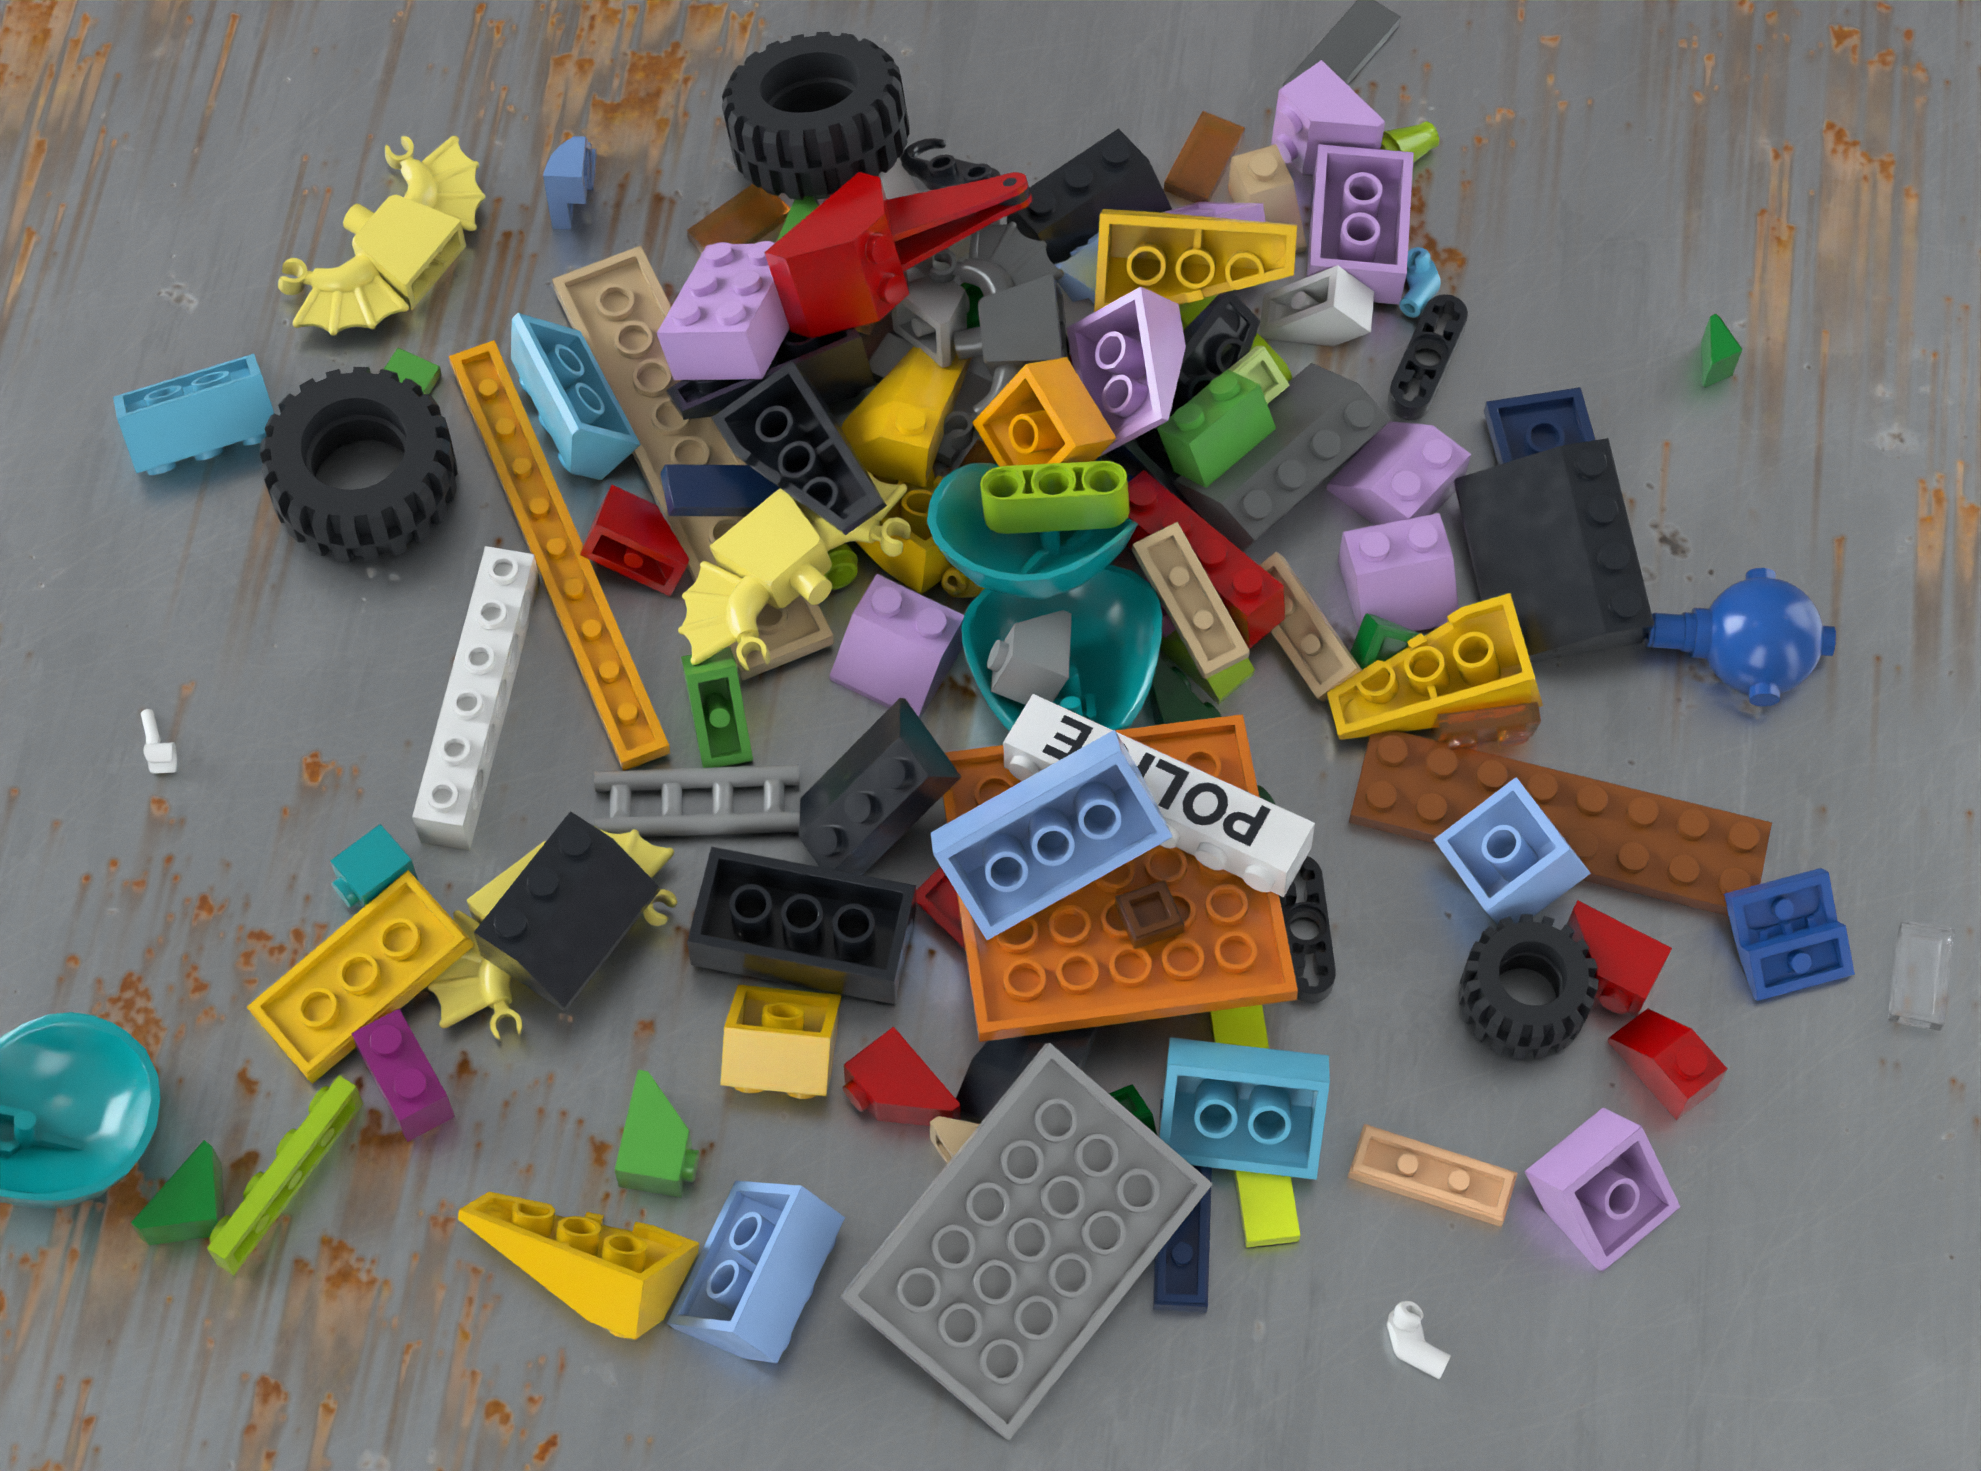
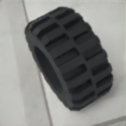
M817 32L816 36L804 37V34L791 36V40L783 43L776 41L768 44L765 51L761 53L755 51L748 56L744 66H737L722 94V110L735 166L744 175V178L757 188L762 187L767 193L778 197L783 193L789 199L803 200L804 196H814L815 200L827 199L829 194H834L858 172L879 177L880 172L887 173L894 166L897 158H900L908 143L907 138L910 134V125L899 67L895 64L894 59L874 42L865 38L859 41L853 34L841 33L840 36H832L830 32Z
M353 367L352 373L341 374L340 369L325 372L327 378L318 382L311 378L299 385L301 392L298 395L294 396L290 393L278 404L281 414L280 416L277 414L270 416L265 426L267 437L261 441L260 457L263 463L261 466L262 474L280 523L286 525L288 533L297 542L304 543L306 541L310 551L320 556H326L328 551H331L337 561L352 562L353 556H363L365 562L380 561L379 554L392 551L393 556H397L408 551L407 543L412 540L421 543L431 535L429 527L431 523L441 524L448 513L446 503L454 500L457 489L455 477L458 474L457 462L445 417L441 416L439 405L431 395H423L422 387L407 378L401 383L396 372L380 369L379 374H373L370 372L369 367ZM361 440L382 441L397 447L404 453L400 464L387 478L366 488L354 490L339 489L326 485L315 478L320 465L332 452L352 442Z

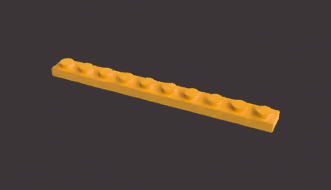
M495 340L450 355L449 360L452 370L531 554L535 555L539 575L622 770H628L670 754L669 743L589 559L579 555L583 544Z

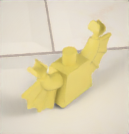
M451 136L423 161L413 159L414 145L409 137H401V144L407 151L406 154L401 156L393 154L390 147L386 144V161L392 168L401 170L408 183V189L405 197L397 194L389 196L375 213L358 203L348 210L344 217L343 226L355 234L352 241L355 257L339 267L315 268L314 271H307L305 263L298 258H290L283 263L282 272L294 275L297 278L280 277L278 289L282 293L297 295L303 291L305 285L312 286L311 292L293 320L295 328L315 326L330 332V335L333 336L351 327L375 329L389 315L406 312L408 309L413 310L466 247L463 229L468 231L476 230L475 213L486 197L475 180L479 163L471 160L461 151L457 136Z
M867 472L887 506L847 535H844L779 488L710 545L718 566L708 561H702L697 580L682 594V598L686 603L687 613L678 632L684 635L692 645L691 664L698 665L737 641L739 644L736 653L744 670L750 671L746 657L750 652L756 650L761 651L766 665H768L771 660L770 653L764 642L758 638L759 632L756 624V618L766 603L776 609L785 608L799 595L811 605L823 602L832 589V583L824 576L832 566L827 551L849 541L873 543L876 540L880 541L881 549L888 556L895 557L903 552V543L899 540L891 539L890 536L898 535L906 539L910 538L911 527L909 523L897 517L886 520L882 526H880L879 522L907 492V486L905 484H885L874 478L872 473Z
M636 829L622 834H612L601 830L612 837L651 879L674 855V850L670 847L654 846L645 841ZM546 841L466 900L471 917L460 910L454 911L453 920L468 935L475 946L427 986L428 990L433 992L440 1002L441 1021L439 1025L441 1028L446 1029L489 1006L495 1011L490 1021V1028L496 1039L501 1041L497 1031V1024L504 1017H510L516 1021L519 1036L521 1035L523 1030L522 1020L519 1014L510 1009L509 1006L513 1001L510 989V979L512 976L480 955L474 931ZM660 889L643 912L646 921L654 926L664 925L669 919L664 914L654 910V902L664 903L671 908H675L677 905V898L671 891Z

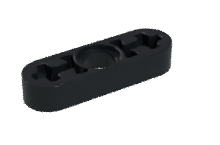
M1442 294L1433 297L1427 303L1391 382L1388 405L1396 416L1406 420H1416L1426 415L1465 330L1468 310L1464 302L1453 295ZM1444 313L1449 314L1452 318L1447 322L1443 335L1435 333L1438 319ZM1423 348L1433 349L1440 355L1441 361L1431 366L1424 365L1416 359L1415 353ZM1413 378L1420 380L1418 395L1412 401L1404 399V394L1408 393Z
M1307 856L1298 871L1301 872L1302 879L1308 880L1304 890V902L1296 903L1297 893L1294 882L1290 885L1285 896L1279 895L1298 988L1297 999L1305 1003H1317L1327 998L1331 993L1336 977V968L1322 870L1314 859ZM1308 917L1317 923L1320 932L1313 939H1299L1292 933L1290 924L1296 918ZM1314 953L1312 960L1314 972L1319 976L1324 975L1319 978L1318 986H1309L1307 978H1298L1303 976L1305 955Z

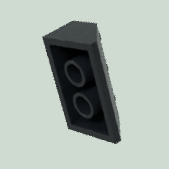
M1118 128L1029 187L1032 202L1026 208L1008 215L1007 224L1015 222L1017 229L1025 237L1037 241H1045L1048 258L1055 264L1068 260L1072 257L1071 252L1087 245L1088 240L1099 232L1100 213L1103 209L1162 213L1172 210V207L1149 159Z
M899 698L800 798L799 838L819 867L863 875L961 778V775L905 698Z
M570 811L474 931L480 955L566 1012L655 898L660 888L612 837Z

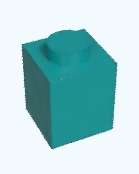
M381 824L330 860L337 878L331 884L349 908L357 903L362 909L407 870L418 880L411 858Z

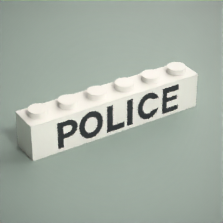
M1033 694L1003 742L1004 768L1009 769L1011 774L1017 779L1024 781L1113 730ZM1117 732L1141 772L1173 837L1161 843V846L1166 848L1177 847L1194 855L1201 864L1210 869H1224L1243 878L1250 887L1257 891H1271L1282 897L1285 896L1312 848L1314 822Z

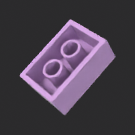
M1318 144L1313 175L1306 277L1338 265L1374 291L1373 302L1399 305L1407 275L1413 152Z
M762 241L756 244L719 242L705 247L657 331L658 339L674 380L763 379L789 330V325L764 253L775 243L771 241Z

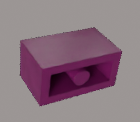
M400 1009L351 1033L361 1058L407 1142L455 1117L444 1088Z

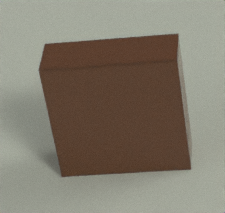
M1165 880L1115 896L1116 909L1134 949L1184 933V922Z

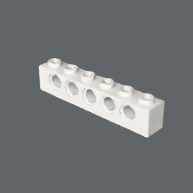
M488 546L484 548L412 815L419 841L422 843L470 851L540 584L534 554Z

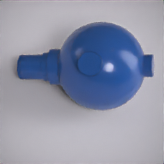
M1755 568L1746 572L1745 580L1731 585L1718 595L1709 609L1693 608L1692 612H1683L1682 614L1653 613L1654 627L1644 639L1645 647L1680 649V652H1688L1690 658H1706L1713 673L1724 684L1740 693L1749 695V702L1751 704L1767 707L1779 703L1780 694L1794 689L1806 680L1815 669L1820 656H1833L1836 645V630L1834 626H1823L1815 604L1801 589L1787 581L1777 579L1776 573L1771 569Z

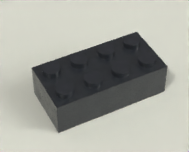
M711 846L687 940L690 963L693 966L895 1004L916 914V885Z

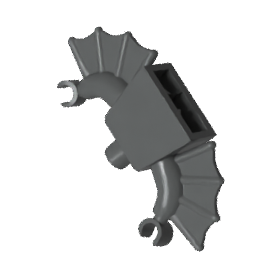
M1015 222L1002 225L990 224L970 236L969 259L959 262L956 259V255L946 248L935 254L934 260L945 262L950 265V268L947 270L929 268V277L934 282L947 283L954 280L955 276H959L962 282L979 287L984 295L978 301L980 326L955 331L954 343L959 360L983 356L984 363L993 377L990 392L984 399L973 406L974 411L967 414L963 411H954L947 415L944 422L945 435L955 429L964 430L952 438V448L955 450H962L970 446L973 440V429L975 428L972 422L1026 364L1067 357L1070 361L1063 294L1056 280L1064 276V272L1049 260L1046 242L1025 237L1019 232Z

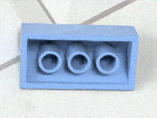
M1115 730L931 832L934 857L986 940L1173 837L1141 772Z

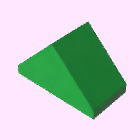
M203 1140L131 1222L139 1237L145 1243L157 1245L209 1238L214 1227L225 1216L222 1163L213 1147Z

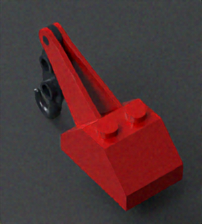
M937 138L914 142L903 151L900 157L902 166L908 174L917 177L931 191L887 199L880 177L858 172L764 252L790 331L809 338H815L880 321L910 294L907 270L995 221L1026 208L1032 202L1026 176L1019 172L1000 175L998 170L991 168L988 164H975L955 159L952 155L947 154L936 156L930 161L917 158L921 153L928 150L945 148L946 141Z

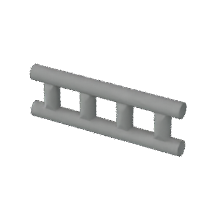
M799 765L595 771V792L610 791V818H594V826L612 834L628 833L632 829H636L641 837L799 832L800 811L785 812L784 785H800ZM764 786V812L733 813V787ZM713 788V814L682 815V789ZM662 790V816L631 817V791Z

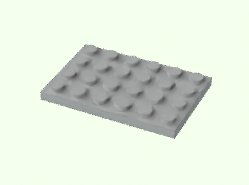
M1048 1043L1038 1052L839 1298L1003 1438L1010 1440L1213 1183L1051 1043Z

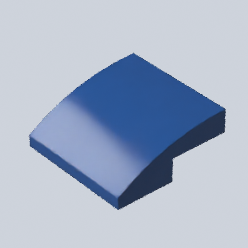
M1818 868L1724 894L1738 954L1755 1000L1759 1001L1855 975L1846 925L1837 920L1828 871Z

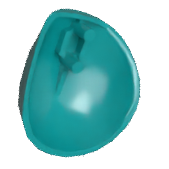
M971 463L953 470L944 477L932 494L927 517V524L933 539L945 558L975 584L994 592L1038 600L1082 587L1124 550L1138 526L1137 522L1127 518L1117 527L1108 529L1012 534L992 531L985 524L980 482L987 471L999 467L998 464Z
M1108 564L1082 587L1043 600L984 589L971 602L964 614L962 623V643L967 662L986 702L1008 731L1012 729L1026 705L991 692L992 670L987 668L991 649L997 640L1004 641L1015 623L1061 610L1072 614L1069 678L1053 703L1111 730H1123L1131 726L1141 711L1151 688L1162 639L1163 617L1161 604L1155 589L1148 581L1131 570Z
M67 1012L47 1014L33 1019L0 1037V1202L29 1208H65L100 1197L119 1183L143 1155L157 1127L161 1100L159 1078L147 1050L126 1030L94 1015Z

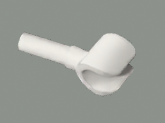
M143 710L141 717L147 743L144 745L143 751L148 761L150 772L154 774L176 772L177 750L175 743H161L153 710Z

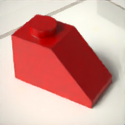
M612 484L594 517L579 554L668 596H671L690 560L657 505Z
M1577 900L1567 926L1575 931L1572 937L1575 942L1583 939L1589 946L1585 959L1595 958L1598 969L1594 978L1599 979L1598 991L1595 997L1598 998L1605 1008L1614 1013H1628L1634 1017L1638 1016L1672 948Z
M1649 1008L1611 1035L1607 1040L1676 1121L1715 1092L1728 1070L1692 1028Z
M894 1026L844 1064L846 1083L842 1087L844 1093L856 1109L860 1112L868 1109L877 1121L930 1126V1121L938 1116L961 1120V1104Z

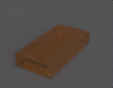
M1202 111L1164 181L1163 191L1193 203L1210 202L1231 163V158L1235 155L1244 138L1245 127Z
M751 184L687 230V237L701 253H703L707 245L719 242L755 244L785 222L790 207L780 197L769 194L762 187L757 188Z

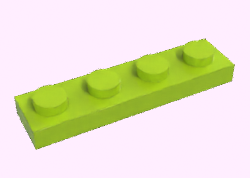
M338 1075L330 1087L324 1086L316 1093L309 1105L308 1112L310 1114L297 1130L293 1128L284 1135L276 1149L277 1157L265 1173L260 1171L252 1177L243 1192L244 1200L232 1216H224L214 1227L210 1235L211 1244L207 1249L218 1266L233 1276L236 1274L364 1104L356 1085Z

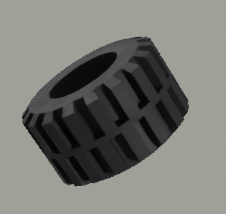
M1521 914L1518 923L1515 924L1510 916L1501 919L1497 929L1495 930L1489 926L1482 932L1479 942L1475 941L1470 950L1459 983L1462 984L1458 993L1459 1005H1466L1462 1016L1467 1025L1476 1023L1474 1035L1481 1042L1487 1037L1494 1041L1491 1049L1500 1054L1503 1048L1506 1047L1513 1050L1512 1058L1524 1059L1526 1052L1532 1051L1534 1058L1538 1059L1546 1057L1550 1047L1556 1053L1566 1048L1569 1039L1574 1040L1580 1033L1595 1001L1594 997L1598 991L1599 979L1594 978L1598 968L1595 958L1585 959L1589 946L1583 939L1575 942L1572 939L1575 931L1566 924L1562 930L1553 927L1552 925L1555 920L1553 918L1544 916L1542 922L1539 923L1533 922V914ZM1523 968L1533 970L1550 982L1555 991L1556 999L1544 1005L1521 1003L1506 992L1499 976L1512 969Z

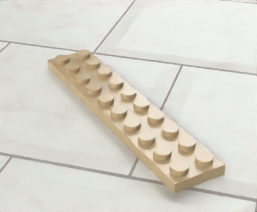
M640 245L553 278L552 282L554 291L572 328L581 331L641 444L632 453L658 508L690 559L687 568L695 583L702 561H708L718 566L710 545L742 520L744 516H669L660 473L665 464H747L732 452L712 417L683 420L668 397L666 390L681 380L673 379L658 339L657 331L671 309V305ZM799 595L785 608L776 609L766 603L756 618L759 632L758 638L764 642L770 653L771 660L768 665H766L761 651H752L746 657V662L750 671H746L737 657L736 650L739 643L736 641L726 648L731 647L737 672L741 681L833 645L834 636L819 605H811Z

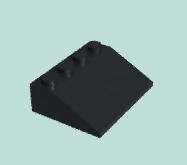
M1609 438L1558 446L1454 480L1481 601L1508 593L1511 594L1530 662L1640 644L1644 641L1654 627V621Z

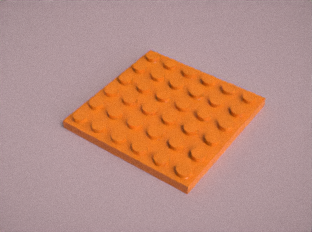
M1243 714L1115 730L1126 737L1259 797ZM1003 745L944 752L961 775V778L942 796L946 824L1022 782L1013 776L1009 769L1004 768ZM1158 845L989 940H986L957 893L979 1042L1297 1000L1298 988L1279 895L1271 891H1257L1250 887L1243 878L1224 869H1210L1201 864L1194 855L1177 847L1166 848ZM1165 880L1184 922V933L1134 949L1116 909L1115 896Z

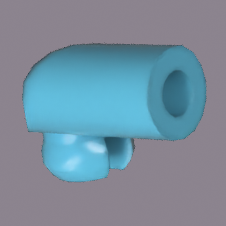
M1420 247L1408 251L1406 280L1410 290L1399 303L1402 312L1411 318H1416L1422 313L1429 300L1437 294L1441 285L1437 268L1430 258V253Z

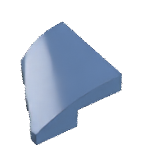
M573 136L553 152L547 162L543 179L552 229L571 230L573 204H586L587 190H594L597 151L592 149V144L588 142L586 137Z

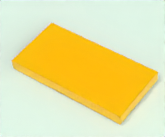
M407 870L251 1002L247 1009L313 1084L357 1047L351 1033L397 1009H401L475 946V944L414 875Z

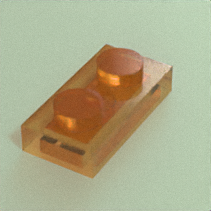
M1538 702L1437 715L1430 731L1432 740H1436L1437 743H1448L1450 750L1476 749L1479 747V743L1498 741L1500 746H1515L1527 742L1529 737L1534 735L1541 723Z

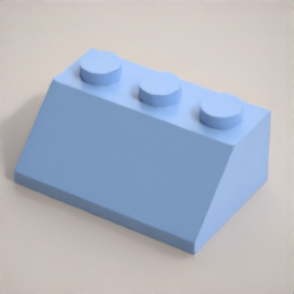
M735 1180L667 1324L680 1332L743 1359L778 1363L782 1352L790 1343L791 1333L801 1311L813 1293L814 1283L827 1255L835 1246L836 1236L845 1217L801 1185Z

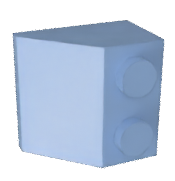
M1517 777L1434 839L1480 905L1497 925L1501 919L1509 916L1514 924L1518 923L1521 914H1533L1535 916L1591 874Z

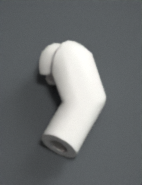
M1411 1301L1398 1303L1395 1310L1389 1314L1387 1329L1394 1353L1400 1360L1440 1379L1451 1355L1425 1342L1420 1322L1424 1315L1422 1309L1416 1303Z

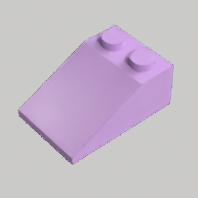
M1139 287L1067 327L1072 366L1116 436V439L1100 456L1169 420L1186 348L1179 304L1143 287Z

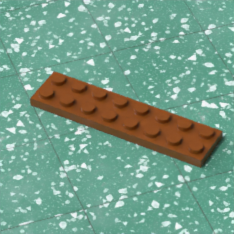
M1399 731L1370 734L1348 823L1436 844L1434 841L1436 837L1517 777L1591 873L1583 881L1729 916L1725 893L1761 883L1772 822Z

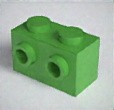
M1227 369L1220 376L1213 379L1207 387L1189 402L1177 409L1169 417V420L1161 424L1157 429L1174 472L1207 488L1276 429L1260 384Z

